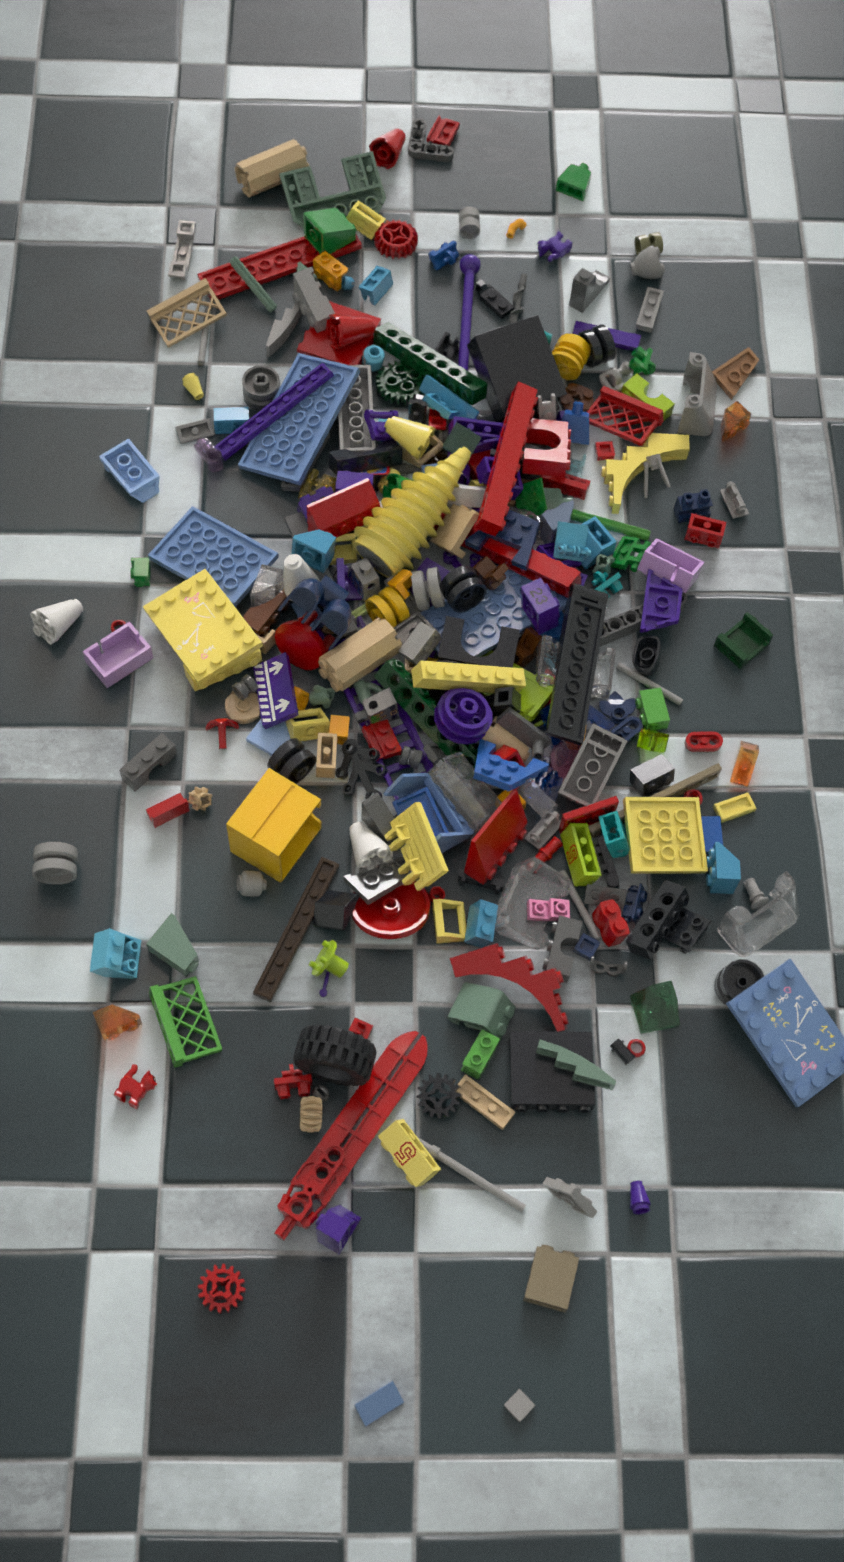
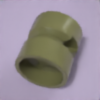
M660 232L649 233L648 236L644 234L635 237L634 246L637 256L642 250L652 245L654 247L658 246L660 254L663 252V239Z

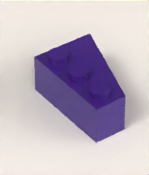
M454 416L449 424L448 457L462 447L468 448L471 454L497 449L503 423Z
M341 1205L328 1209L325 1215L321 1213L315 1223L317 1242L340 1255L361 1217Z

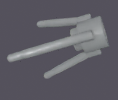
M660 454L646 457L647 462H643L645 468L644 498L648 497L649 467L651 471L659 469L664 483L668 488L670 487Z

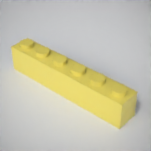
M420 661L411 670L413 688L440 690L466 688L476 692L494 693L496 688L511 686L520 692L526 686L524 668Z

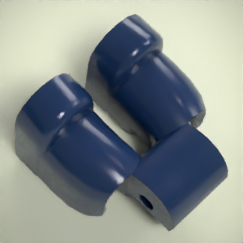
M327 575L321 581L310 578L299 582L278 609V611H281L289 599H291L307 612L301 621L303 624L317 605L320 604L324 611L311 628V631H314L320 622L333 631L336 637L329 647L330 650L347 631L352 617L351 608L345 601L349 592Z

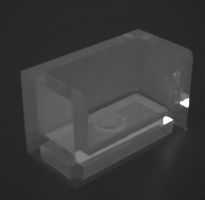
M528 778L526 783L517 789L518 794L543 819H546L558 807L531 778Z

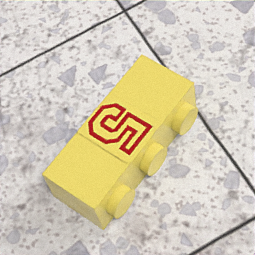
M404 1119L395 1120L378 1136L382 1147L390 1152L394 1163L405 1172L406 1179L411 1185L415 1187L422 1186L441 1170Z

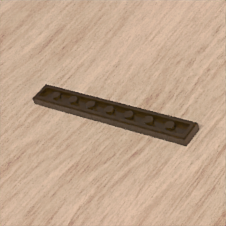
M321 857L253 991V995L272 1002L314 918L315 902L328 891L339 869L338 863Z

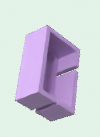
M656 538L645 550L638 570L647 575L648 569L654 571L653 574L661 579L663 577L666 578L670 583L681 587L683 592L686 593L697 580L704 562Z
M130 621L100 640L104 653L101 654L97 642L83 651L85 662L106 688L153 659L151 646L140 636Z

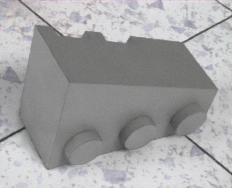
M309 267L293 274L294 293L292 295L295 303L300 305L302 314L307 316L310 326L314 327L318 333L326 329V321L330 319L329 315L335 313L326 295L323 296L319 290V287H321L320 282H315L313 278V268Z

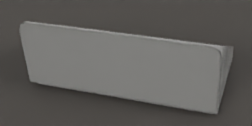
M210 418L175 427L180 444L214 436Z

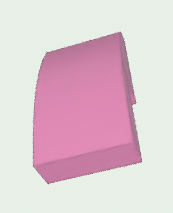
M550 898L548 901L535 899L527 901V920L558 921L559 915L570 918L569 900Z

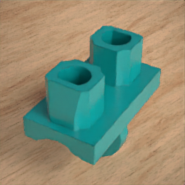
M597 571L593 574L594 580L591 582L592 585H599L595 590L607 593L605 588L609 587L611 592L615 594L623 588L618 580L621 577L619 572L607 581V572L602 574Z

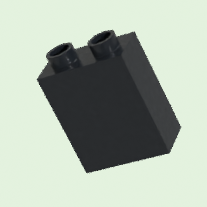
M538 315L476 335L468 343L467 348L477 375L488 383L486 399L495 422L504 421L511 393L518 381L537 389L536 397L541 395L542 402L550 401V395L555 393L556 411L560 409L558 401L567 392ZM536 403L535 407H534L532 410H536V409H537V403Z

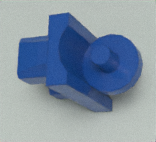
M456 241L444 242L439 250L429 252V259L433 262L434 269L438 270L446 264L453 265L456 263V258L459 257Z

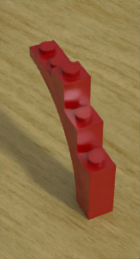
M498 943L449 958L455 978L466 975L487 974L517 983L529 991L544 1006L557 1032L567 1029L566 1025L569 1024L566 1013H562L560 1008L562 999L560 994L555 992V989L561 988V983L564 982L561 971L553 968L533 974L532 971L535 970L532 959H528L527 955L504 962L505 953L503 947H499Z

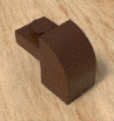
M487 556L480 559L473 566V569L489 590H495L506 579L504 573L509 569L504 563L496 567Z
M526 628L517 643L514 663L522 668L534 659L539 652L538 647L544 639L533 628Z

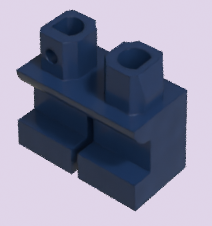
M708 489L694 494L690 492L684 493L683 496L677 497L673 510L678 523L688 522L691 514L708 518L711 516L710 507L713 504Z

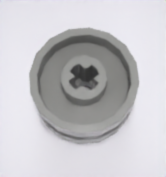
M438 567L427 569V581L421 570L412 572V589L418 610H429L430 598L435 608L444 607L445 597L440 592L441 576Z
M46 842L35 846L33 849V860L35 863L32 866V876L35 880L46 884H66L77 878L76 862L78 861V850L76 847L62 842Z

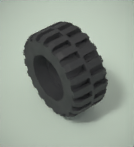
M309 1025L300 1032L293 1061L299 1070L306 1074H311L314 1078L322 1079V1081L338 1085L342 1084L344 1086H362L370 1080L377 1051L375 1045L370 1040L363 1038L359 1034H354L352 1031L328 1025Z

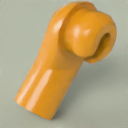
M517 219L509 225L506 233L507 238L512 239L518 228L520 230L525 229L527 223L524 219Z

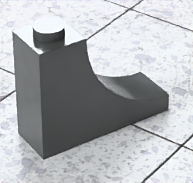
M582 268L573 278L569 306L583 313L609 283L610 277L597 270L591 273Z

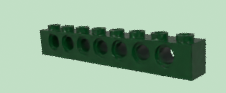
M390 322L375 329L373 344L379 346L422 375H430L468 404L474 405L486 398L487 382Z
M397 659L387 660L374 675L375 679L385 689L390 688L397 703L431 740L438 745L473 785L481 783L482 781L473 778L475 765L472 762L473 758L476 764L479 745L477 743H454L447 739L438 730L434 721V709L438 701L429 695V691L426 688H413L412 674L404 668V664Z

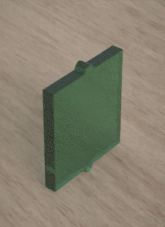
M456 422L442 448L453 454L459 448L466 447L472 455L482 437L472 432L470 428L467 429Z

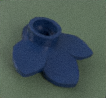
M614 691L609 696L608 701H599V708L603 714L609 716L612 723L619 725L628 718V715L634 713L636 708L635 698H629L624 701Z

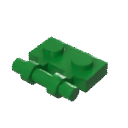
M623 536L612 555L615 561L611 564V567L626 570L628 565H632L630 570L637 572L643 554L651 545V542L645 541L644 545H642L639 538Z

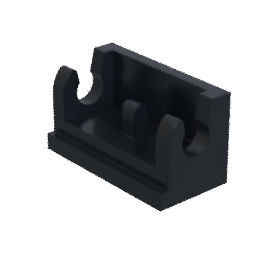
M445 332L435 351L454 361L459 352V339L456 337L454 341H451L450 333Z

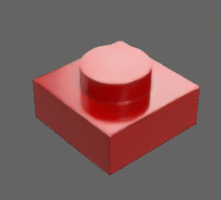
M613 441L595 442L594 447L597 461L613 460L615 458Z

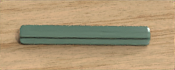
M237 256L233 257L230 260L232 267L267 310L273 312L277 307L275 302Z

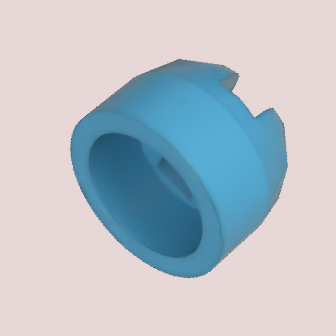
M343 276L342 289L351 290L354 287L352 285L354 279L350 276Z

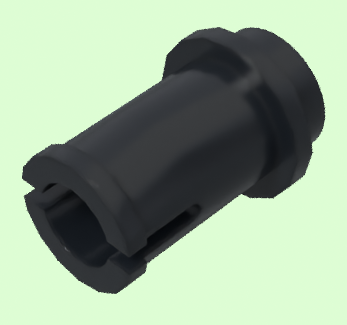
M618 1038L610 1045L611 1051L615 1052L625 1065L636 1057L624 1045V1040L621 1041Z

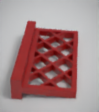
M606 386L601 388L599 397L587 411L589 417L599 414L597 419L589 418L590 425L639 446L645 443L657 425L661 426L664 422L662 409ZM601 402L609 405L607 407L599 408V404ZM620 409L623 412L614 414L613 410ZM602 412H611L610 416L602 417L601 415ZM634 415L638 419L629 421L628 416ZM625 417V422H616V419ZM613 420L614 424L607 426L604 422ZM648 421L652 425L644 427L642 422ZM640 423L641 428L631 429L630 425ZM625 426H628L629 431L625 432L619 431L618 429ZM643 432V437L641 439H638L633 435Z

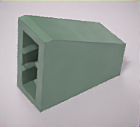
M171 913L146 945L149 952L187 977L190 972L193 973L199 965L198 955L175 915Z

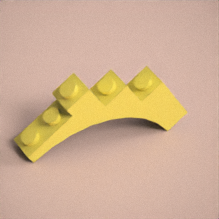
M651 433L642 447L627 446L626 452L622 453V460L606 459L605 466L601 468V477H604V484H608V492H611L608 506L611 507L612 514H619L623 492L630 481L645 470L643 462H647L646 457L660 454L662 462L687 460L690 449L689 435Z

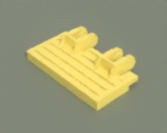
M415 802L390 822L392 829L384 837L388 841L398 836L389 845L391 851L401 848L406 863L398 869V872L402 875L412 871L402 879L403 885L415 882L416 890L420 891L425 886H430L449 870L421 802Z

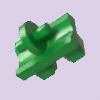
M638 346L632 352L634 358L628 364V367L633 370L632 376L636 373L639 375L641 372L645 375L655 372L656 366L650 360L653 352L651 348L644 350Z

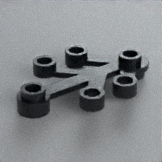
M348 739L342 746V752L345 755L342 765L335 771L336 777L344 780L348 777L347 770L351 760L354 763L349 781L342 788L343 793L348 796L353 795L356 790L357 779L360 777L366 790L365 799H368L373 793L377 792L382 798V793L373 788L366 771L383 777L387 774V767L382 764L374 765L363 762L359 755H363L376 761L380 757V752L375 748L367 749L360 747L357 740ZM375 751L376 754L374 757H372L371 755ZM383 767V771L379 773V769ZM351 786V790L347 792V788Z

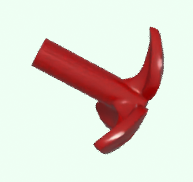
M228 718L211 720L206 725V731L217 726L219 749H227L226 726L239 729L238 723Z

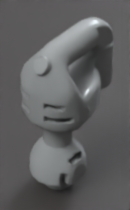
M625 361L622 363L619 369L612 367L600 374L599 378L602 386L621 392L623 387L621 375L632 373V369L628 367L629 362Z

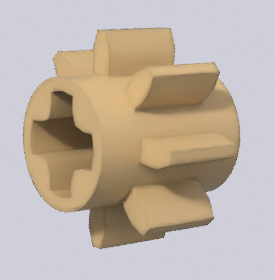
M195 787V790L189 792L188 803L193 804L192 809L205 811L206 807L211 805V797L213 795L209 794L208 789L205 787Z

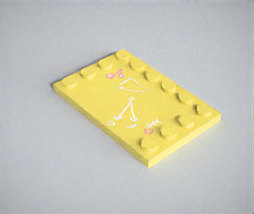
M203 569L143 606L144 611L199 685L263 646L262 641L206 569Z

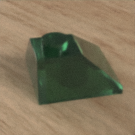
M672 980L650 985L630 995L640 1034L680 1026L678 999Z

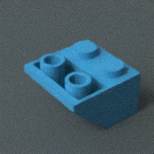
M596 516L581 524L588 526L586 547L591 550V555L584 558V562L581 561V565L585 570L596 564L598 555H612L617 543Z
M715 842L713 848L709 850V856H706L707 867L709 868L706 885L710 887V893L733 894L741 880L740 860L720 842Z

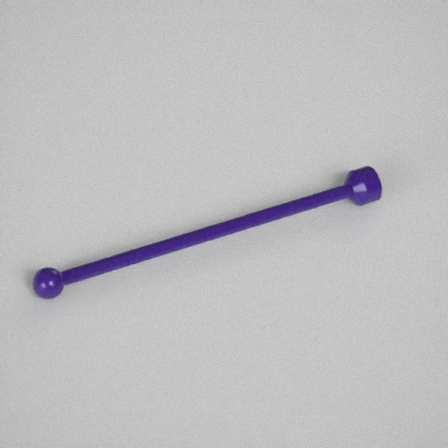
M473 254L463 256L459 264L460 270L464 274L458 365L467 371L469 364L467 345L470 342L474 275L481 268L479 258ZM466 464L462 472L463 474H461L457 482L458 484L468 485L470 482V467Z

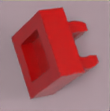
M355 1017L349 1031L368 1039L373 1030V1025Z

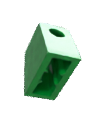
M581 163L580 166L570 164L558 177L556 191L584 201L592 173L588 170V165L586 163Z

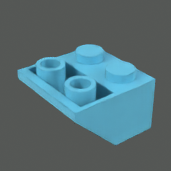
M110 928L95 933L89 972L103 977L136 979L141 940Z

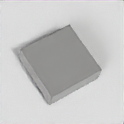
M519 1389L503 1406L520 1422L534 1408L535 1404Z

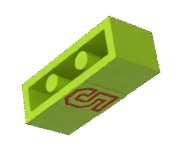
M570 823L560 835L574 886L593 885L602 874L588 824Z

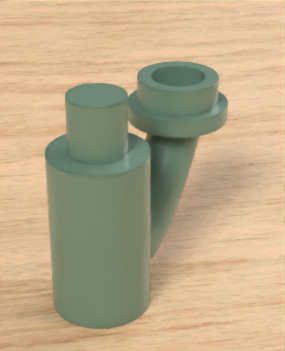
M360 680L353 685L361 704L363 700L372 696L370 690L376 693L385 690L377 684L365 682V680Z

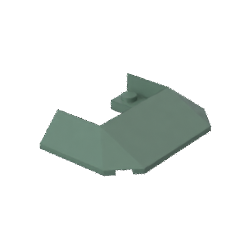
M373 151L342 158L341 163L350 191L321 198L311 166L279 173L293 222L304 228L305 212L337 208L347 217L351 208L358 200L376 213H379L386 200V195Z

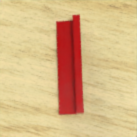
M566 473L565 478L545 475L539 477H542L544 488H559L562 494L585 500L591 482L590 480Z

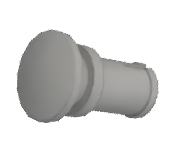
M749 878L745 880L746 882H743V885L750 896L751 908L755 910L767 905L769 898L764 897L765 895L759 890L755 879Z

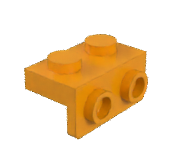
M326 251L313 259V270L317 278L323 280L328 287L339 291L342 288V276L348 272V268Z

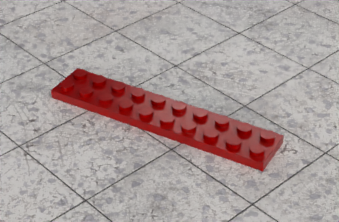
M356 235L355 241L330 255L337 258L362 249V243ZM303 236L239 260L261 285L297 272L298 262H301L307 268L313 266V259L319 256L320 253ZM230 263L197 274L199 282L206 278L218 300L250 289ZM208 293L207 296H208V298H209L210 301H211V298H212V297H211V295Z

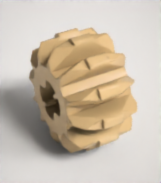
M315 1096L303 1097L300 1105V1129L310 1133L319 1132L322 1123V1100L320 1097Z

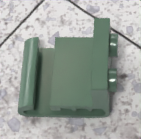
M464 982L447 1019L457 1025L463 1021L466 1027L477 1030L483 1029L498 1037L501 1041L516 1007L504 992L499 989Z

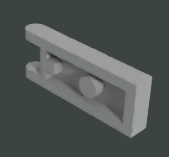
M555 393L550 395V401L543 402L541 395H538L537 418L556 421Z

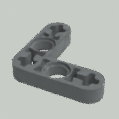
M421 118L413 120L408 144V155L412 158L441 162L453 160L454 149L448 145L424 143L426 121ZM418 136V137H420L421 139L416 140V139H414V137ZM428 150H433V151H435V152H434V153H428L427 151H428Z

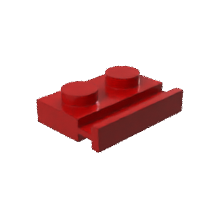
M438 116L427 136L426 142L429 143L430 141L433 144L450 146L460 123L447 118L441 119V116Z
M388 719L372 723L369 726H362L361 730L369 748H375L380 752L379 759L401 755L402 749Z

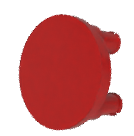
M315 610L303 624L301 621L307 612L297 620L282 623L275 632V642L281 654L286 652L289 655L290 663L304 670L318 668L320 666L318 662L319 657L328 652L331 643L335 639L332 635L328 634L322 640L315 630L311 631L312 627H310V624L318 617Z

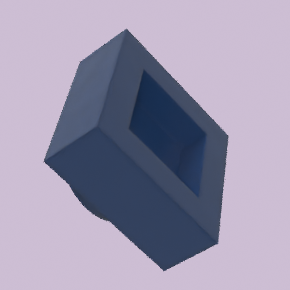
M583 933L573 952L590 961L591 956H594L601 942Z

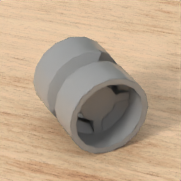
M465 207L459 212V233L465 239H474L480 234V213L474 207Z

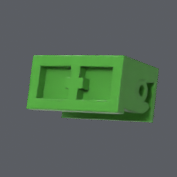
M654 688L639 691L638 697L635 698L636 709L640 710L641 715L639 718L642 720L645 732L648 731V728L650 730L667 729L670 718L662 689Z
M482 1029L462 1063L461 1071L480 1080L498 1048L500 1039Z

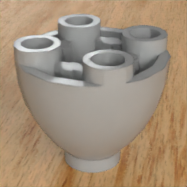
M652 245L645 248L638 254L634 262L630 263L633 276L638 275L646 279L662 278L665 268L663 263L659 261V256L661 255L658 246L654 247Z

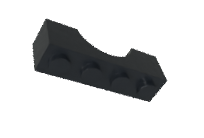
M393 439L378 442V446L375 449L367 452H354L347 449L330 451L329 468L337 476L338 471L360 473L388 466L401 465L403 448Z
M513 686L496 688L493 694L484 696L491 708L492 716L501 715L508 707H511L517 713L521 712V694Z

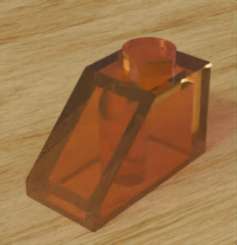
M740 741L730 782L746 787L749 786L759 754V745Z

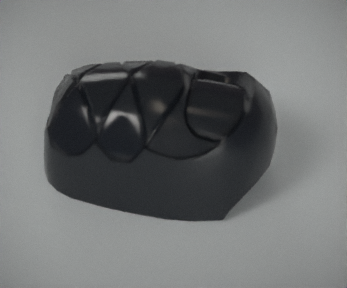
M642 636L635 645L632 663L639 674L652 676L660 664L661 642L657 636Z

